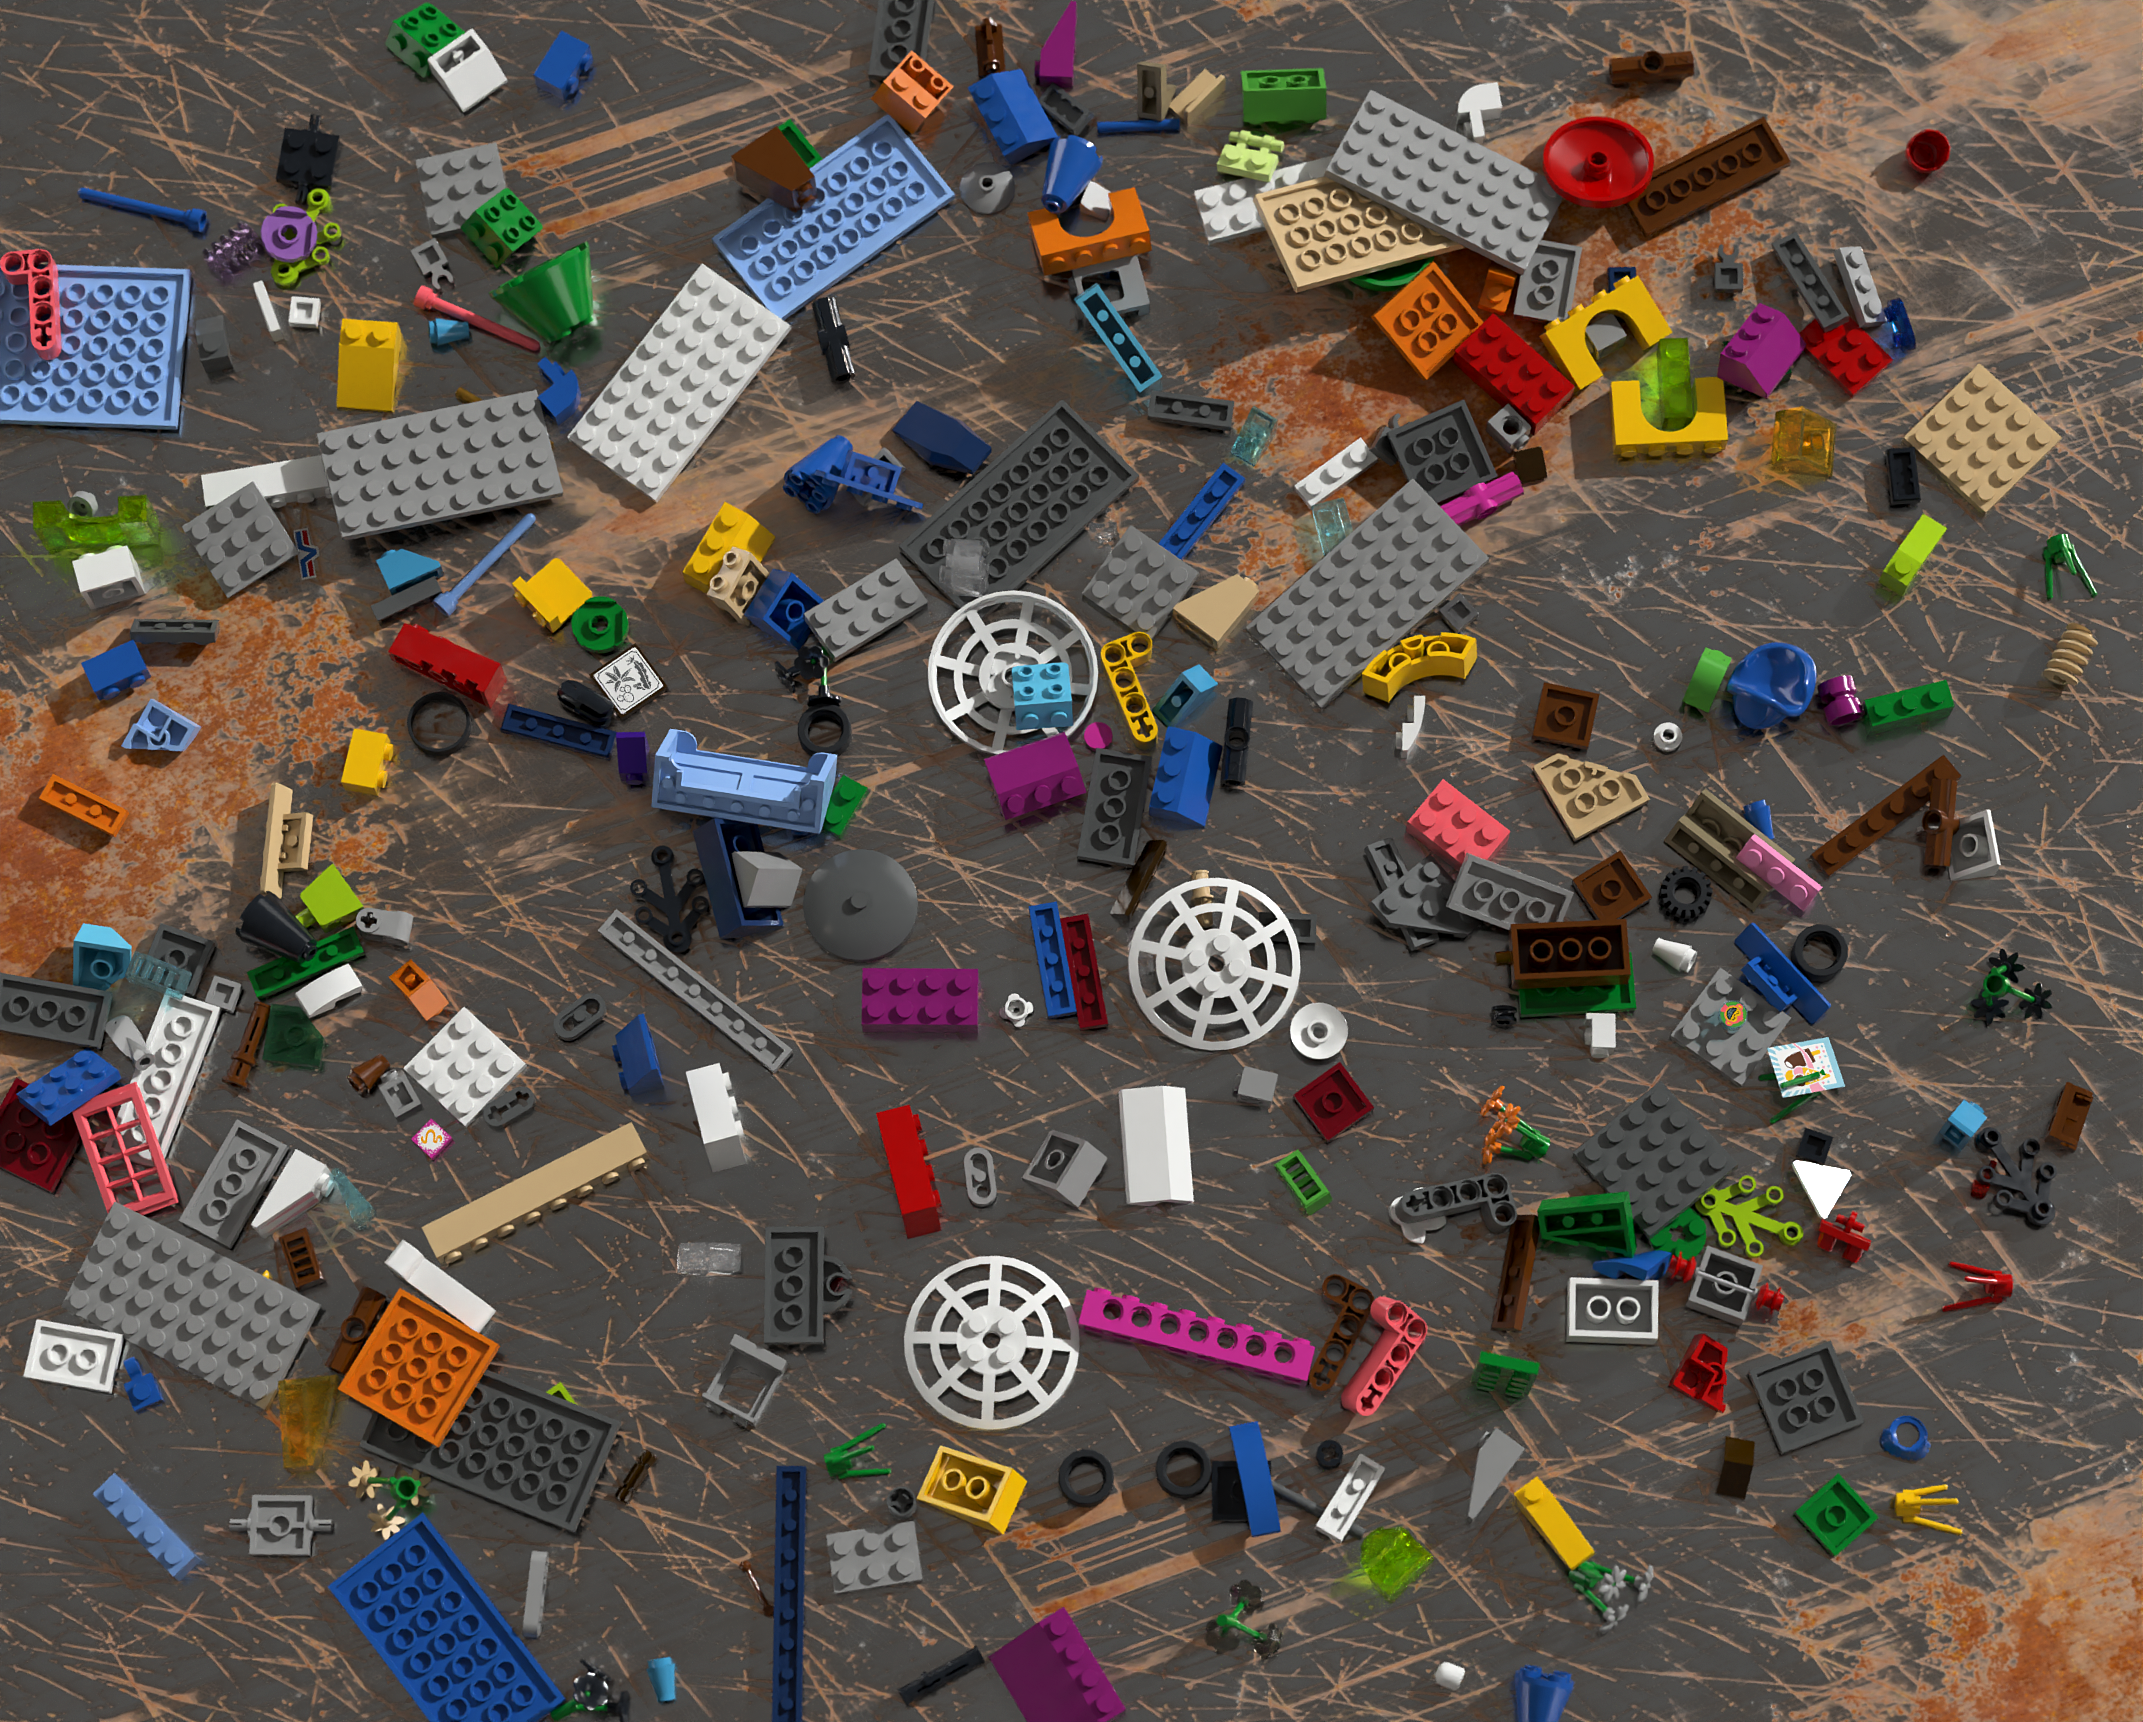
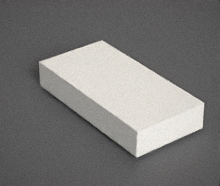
M263 281L253 283L252 287L272 340L277 342L284 339Z

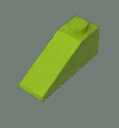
M1923 514L1883 570L1878 582L1903 596L1947 528Z

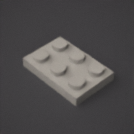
M1544 240L1540 241L1524 274L1520 276L1513 318L1549 324L1557 318L1560 322L1569 318L1567 312L1572 308L1582 247Z
M914 1521L826 1535L835 1595L923 1581Z

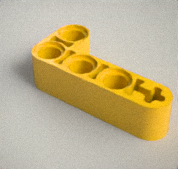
M1135 632L1105 644L1101 649L1100 659L1101 667L1134 745L1139 749L1147 750L1154 747L1157 743L1158 728L1133 668L1148 662L1151 658L1152 639L1144 632ZM1140 643L1144 644L1147 649L1144 652L1138 653L1132 647ZM1114 653L1119 655L1121 659L1118 662L1112 663L1107 661L1106 657ZM1120 679H1128L1131 685L1121 688L1116 683ZM1131 704H1138L1142 709L1138 713H1131L1127 710V707ZM1141 722H1143L1145 732L1150 733L1149 737L1145 738L1143 734H1140Z

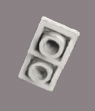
M1414 696L1413 704L1407 706V722L1412 723H1402L1401 732H1396V749H1401V758L1408 757L1417 741L1424 715L1425 696Z
M346 964L309 983L296 992L295 997L307 1016L311 1018L333 1009L336 1001L361 992L362 984L350 965Z

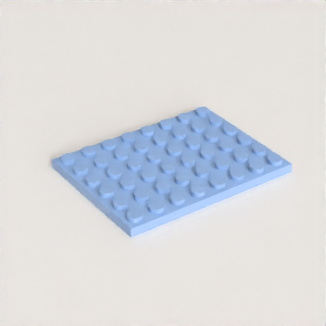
M39 264L37 269H44L48 264ZM21 265L12 266L9 272L17 271ZM57 265L62 348L58 357L53 360H44L37 354L31 342L28 284L13 285L9 283L0 268V424L178 429L192 274L190 269ZM44 288L39 291L38 295H45L50 289ZM51 314L41 316L39 321L48 320ZM44 334L45 337H46V345H45V346H47V341H50V340H49L47 334Z

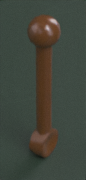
M747 1560L742 1561L739 1566L740 1570L746 1573L764 1607L763 1614L767 1617L773 1616L774 1607L768 1604L751 1572V1563Z

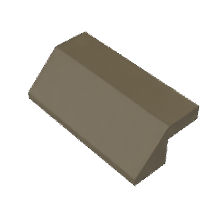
M1707 789L1700 793L1688 812L1677 821L1664 839L1667 844L1752 911L1758 908L1773 890V887L1736 859L1748 840L1755 834L1792 864L1796 860Z

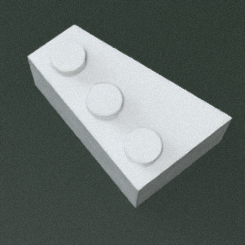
M720 1063L687 1071L686 1075L712 1172L746 1164L740 1138L745 1137L740 1120L735 1121L733 1115L739 1112L735 1097H729L727 1090L732 1089L728 1072L722 1074Z

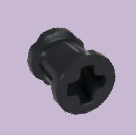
M1334 1440L1322 1442L1316 1453L1319 1467L1328 1471L1338 1468L1342 1461L1343 1448ZM1329 1449L1335 1451L1334 1456L1337 1459L1331 1458L1330 1461L1324 1460L1325 1454L1322 1452L1327 1453Z

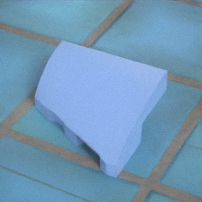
M150 699L140 719L132 725L121 746L128 749L185 751L200 731L201 726L160 702Z

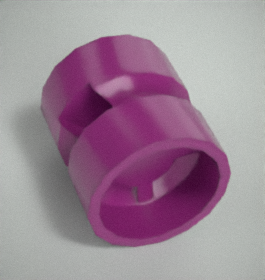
M1851 675L1831 678L1817 686L1821 702L1827 704L1824 708V713L1828 725L1838 726L1847 724L1864 715L1860 699L1854 697L1857 689Z

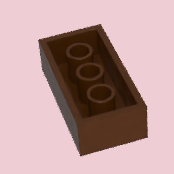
M1627 919L1510 925L1508 935L1512 989L1622 985L1629 982L1631 970Z

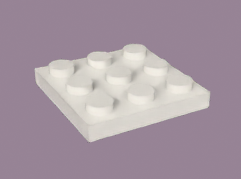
M463 1007L403 1069L467 1128L484 1111L486 1105L492 1102L527 1065L470 1011Z

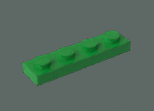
M352 926L318 941L316 945L317 953L308 962L297 963L280 957L248 971L247 975L258 1000L365 955L354 927Z

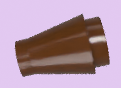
M379 1053L374 1058L351 1069L350 1074L346 1077L347 1081L359 1094L365 1091L369 1092L382 1074L390 1067V1064Z

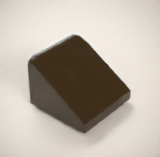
M1541 446L1514 453L1513 461L1521 484L1547 478Z

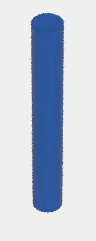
M1180 118L1164 119L1162 121L1097 122L1098 133L1180 130Z

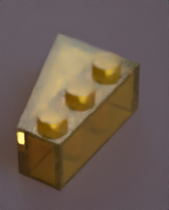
M338 1375L278 1381L283 1468L289 1474L319 1470L339 1393L338 1387L342 1382Z

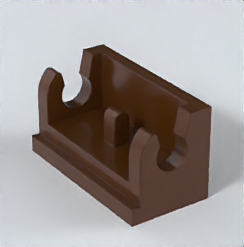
M2070 1082L2065 1083L2054 1109L2044 1139L2045 1142L2073 1152L2076 1151L2090 1105L2094 1098L2092 1097L2093 1092L2073 1085Z

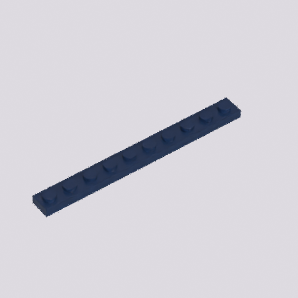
M776 1466L772 1722H802L806 1466Z

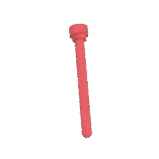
M422 285L416 294L414 306L420 309L431 310L434 308L530 350L536 351L540 348L539 341L439 299L437 294L433 293V290Z

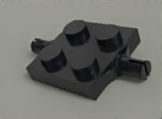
M310 114L308 129L299 130L286 127L284 129L276 182L291 184L296 187L295 203L299 205L300 202L302 205L307 204L308 190L317 188L332 190L340 136L319 131L321 116L317 114L316 119L314 114Z

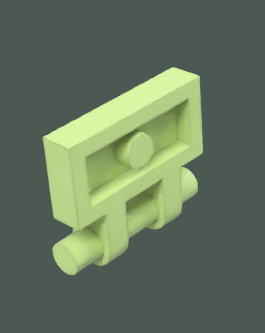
M1231 130L1229 141L1235 142L1237 145H1225L1217 162V171L1270 182L1278 165V155L1271 154L1272 150L1282 152L1284 142L1275 140L1273 136L1269 135L1260 137L1251 135L1250 131L1242 130L1237 132ZM1254 146L1261 149L1260 151L1248 149V147Z

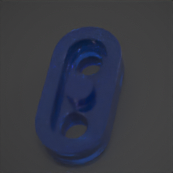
M1901 298L1888 300L1887 307H1884V313L1887 323H1891L1894 330L1892 338L1897 349L1900 348L1903 353L1915 350V336Z

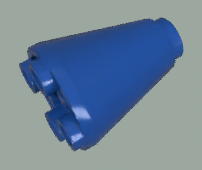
M836 435L794 464L784 474V492L791 497H796L814 514L828 509L833 504L841 483L838 484V488L821 483L823 477L814 475L815 470L817 469L840 477L848 450L853 451L851 442L843 436Z
M1524 1665V1667H1520V1670L1515 1671L1514 1676L1518 1722H1558L1573 1690L1574 1681L1571 1680V1673L1555 1670L1553 1673L1547 1674L1542 1673V1668L1538 1666Z

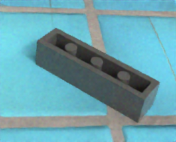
M435 576L371 605V608L379 625L382 626L431 603L443 592Z

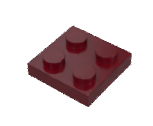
M1341 1062L1293 1094L1295 1101L1327 1143L1374 1110V1106Z

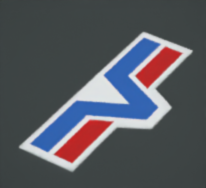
M308 528L293 530L296 547L300 552L297 555L301 579L315 578L314 560L320 556L319 548L311 545Z

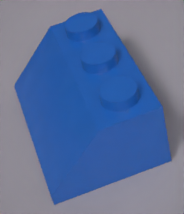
M1022 69L993 73L967 87L1000 150L1011 166L1051 144L1057 137Z
M1168 726L1149 804V816L1205 828L1223 746L1197 732Z

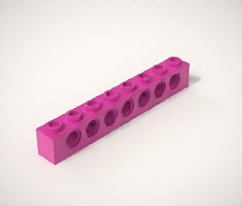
M1094 1288V1291L1087 1290L1078 1323L1079 1329L1305 1386L1307 1384L1315 1347L1310 1346V1341L1302 1338H1293V1341L1282 1339V1334L1265 1330L1264 1334L1254 1332L1252 1326L1237 1323L1236 1327L1224 1324L1225 1320L1214 1316H1208L1206 1320L1196 1317V1313L1190 1310L1179 1309V1312L1167 1310L1168 1306L1162 1303L1151 1302L1150 1305L1139 1303L1140 1299L1134 1296L1123 1295L1122 1298L1111 1296V1291L1102 1288ZM1109 1307H1115L1120 1311V1316L1115 1320H1109L1104 1316V1311ZM1137 1314H1143L1148 1318L1149 1322L1144 1327H1137L1132 1322L1133 1317ZM1166 1321H1171L1176 1324L1177 1330L1173 1334H1165L1160 1328L1161 1325ZM1199 1328L1205 1332L1206 1336L1201 1341H1193L1189 1336V1332L1192 1329ZM1221 1336H1230L1234 1340V1345L1228 1349L1220 1347L1217 1340ZM1253 1342L1260 1344L1263 1349L1262 1353L1257 1356L1250 1355L1246 1351L1248 1344ZM1279 1350H1286L1290 1353L1291 1359L1286 1363H1280L1274 1355Z

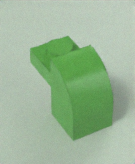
M1706 647L1682 702L1709 712L1732 658L1719 650H1712Z

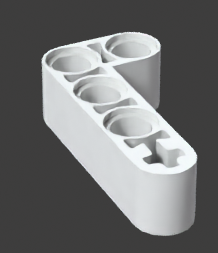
M404 1240L398 1244L384 1263L394 1275L454 1319L478 1333L482 1331L496 1312L478 1296L425 1259L416 1248Z

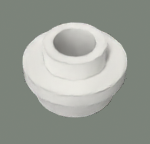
M1673 723L1660 724L1654 732V742L1658 748L1664 751H1672L1681 744L1682 732ZM1670 732L1673 735V739L1667 740L1663 737V734Z

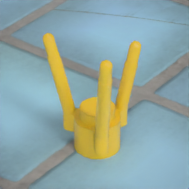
M1947 1485L1903 1490V1493H1896L1895 1515L1903 1517V1522L1916 1523L1957 1535L1962 1534L1961 1529L1914 1516V1514H1920L1921 1506L1958 1504V1499H1920L1919 1495L1947 1490Z

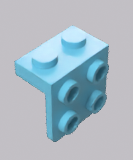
M1067 663L1023 665L1012 668L1016 730L1073 726L1071 687Z

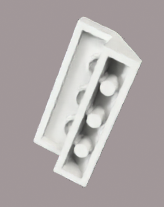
M1154 1086L1119 1090L1126 1203L1128 1205L1152 1206L1162 1202L1182 1204L1194 1202L1185 1088Z

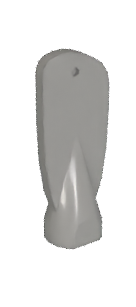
M118 1016L107 1022L105 1031L116 1046L128 1058L132 1059L133 1065L137 1070H146L155 1062L154 1055L151 1051L147 1050L142 1034L128 1016Z

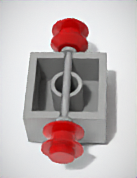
M1707 1246L1703 1252L1699 1267H1696L1694 1256L1689 1260L1683 1259L1682 1252L1680 1251L1678 1257L1672 1255L1667 1272L1672 1273L1670 1279H1673L1676 1275L1681 1276L1683 1284L1690 1281L1692 1275H1694V1281L1685 1307L1741 1326L1744 1322L1751 1300H1755L1758 1311L1764 1306L1769 1308V1314L1772 1315L1773 1310L1779 1312L1785 1296L1780 1294L1781 1287L1776 1291L1769 1290L1768 1283L1762 1285L1758 1292L1756 1285L1763 1265Z

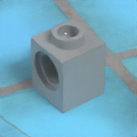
M1613 313L1586 327V346L1595 361L1625 345L1627 335Z
M1509 404L1487 422L1486 432L1508 454L1514 449L1521 450L1530 440L1531 426ZM1513 427L1517 430V433L1509 435L1503 429Z
M1244 1066L1243 1073H1237L1233 1090L1238 1091L1237 1100L1271 1108L1278 1074Z

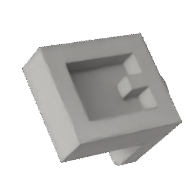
M392 1069L384 1073L380 1077L381 1081L377 1082L395 1117L421 1104L402 1069L399 1071Z

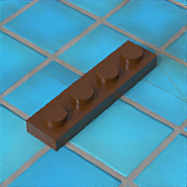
M1517 1215L1516 1220L1510 1227L1492 1328L1496 1330H1522L1540 1233L1537 1215Z

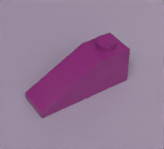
M1077 1L1069 3L1041 49L1040 60H1035L1034 77L1040 78V87H1049L1054 82L1060 88H1073Z

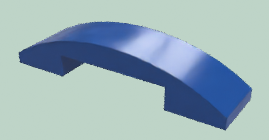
M1258 1421L1229 1426L1251 1536L1253 1538L1280 1533L1281 1527Z

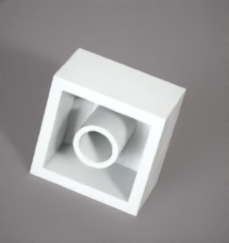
M112 546L106 552L96 555L94 553L84 554L78 560L72 561L80 593L91 610L145 594L138 564L128 546Z

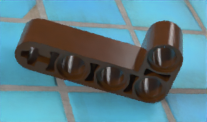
M1338 1274L1326 1277L1321 1289L1323 1300L1341 1310L1308 1377L1310 1391L1318 1396L1326 1395L1333 1389L1371 1315V1305L1374 1301V1295L1370 1290ZM1336 1283L1342 1287L1343 1292L1339 1296H1332L1327 1291L1328 1285ZM1357 1297H1364L1369 1302V1306L1365 1309H1357L1353 1304V1300ZM1345 1322L1352 1323L1356 1331L1352 1335H1345L1341 1332L1340 1325ZM1331 1348H1337L1342 1352L1343 1357L1338 1361H1332L1327 1357L1326 1352ZM1324 1367H1327L1329 1369L1326 1377L1328 1384L1316 1385L1317 1379L1315 1377L1320 1378Z

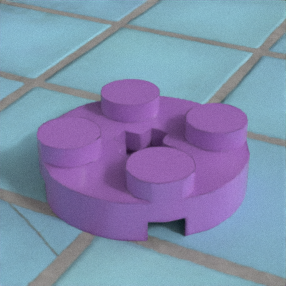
M293 206L280 207L263 221L261 227L262 244L267 254L279 261L290 263L305 260L315 248L317 228L314 221L304 210ZM287 228H291L297 236L291 240H286L284 236H281V233H286Z

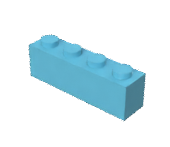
M1097 283L1074 298L1139 392L1163 377Z

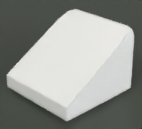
M1090 181L1080 202V212L1106 221L1110 212L1108 193L1111 192Z

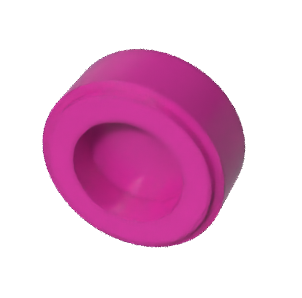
M1103 722L1090 724L1084 732L1085 744L1092 751L1096 752V748L1108 749L1112 743V730Z

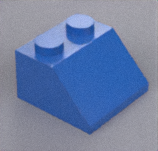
M772 569L744 613V616L761 631L799 651L812 631L803 619V614L824 602V600L792 572Z

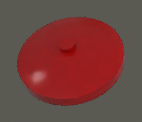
M1591 116L1570 121L1559 127L1550 136L1544 148L1543 172L1547 182L1558 195L1569 202L1583 207L1612 208L1626 204L1643 193L1653 175L1654 154L1648 140L1633 126L1614 118Z

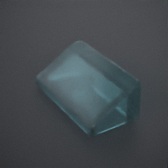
M1337 498L1311 506L1324 557L1353 532L1344 498Z

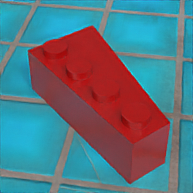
M404 623L388 651L393 661L489 709L492 708L507 681L501 663L458 646L442 636L432 635L418 624L411 626Z

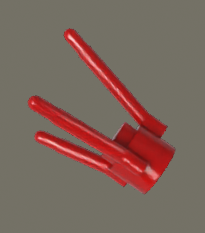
M1953 1261L1949 1262L1950 1267L1987 1276L1986 1278L1966 1276L1964 1280L1966 1282L1985 1284V1291L1987 1294H1991V1296L1943 1306L1942 1310L1944 1312L1987 1303H2002L2003 1297L2012 1296L2013 1277L2011 1274H2002V1271L1983 1269Z

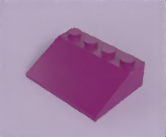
M1065 1607L1039 1621L988 1656L1027 1722H1113L1126 1714L1125 1706Z

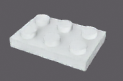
M37 1319L23 1377L112 1393L124 1341L123 1335Z

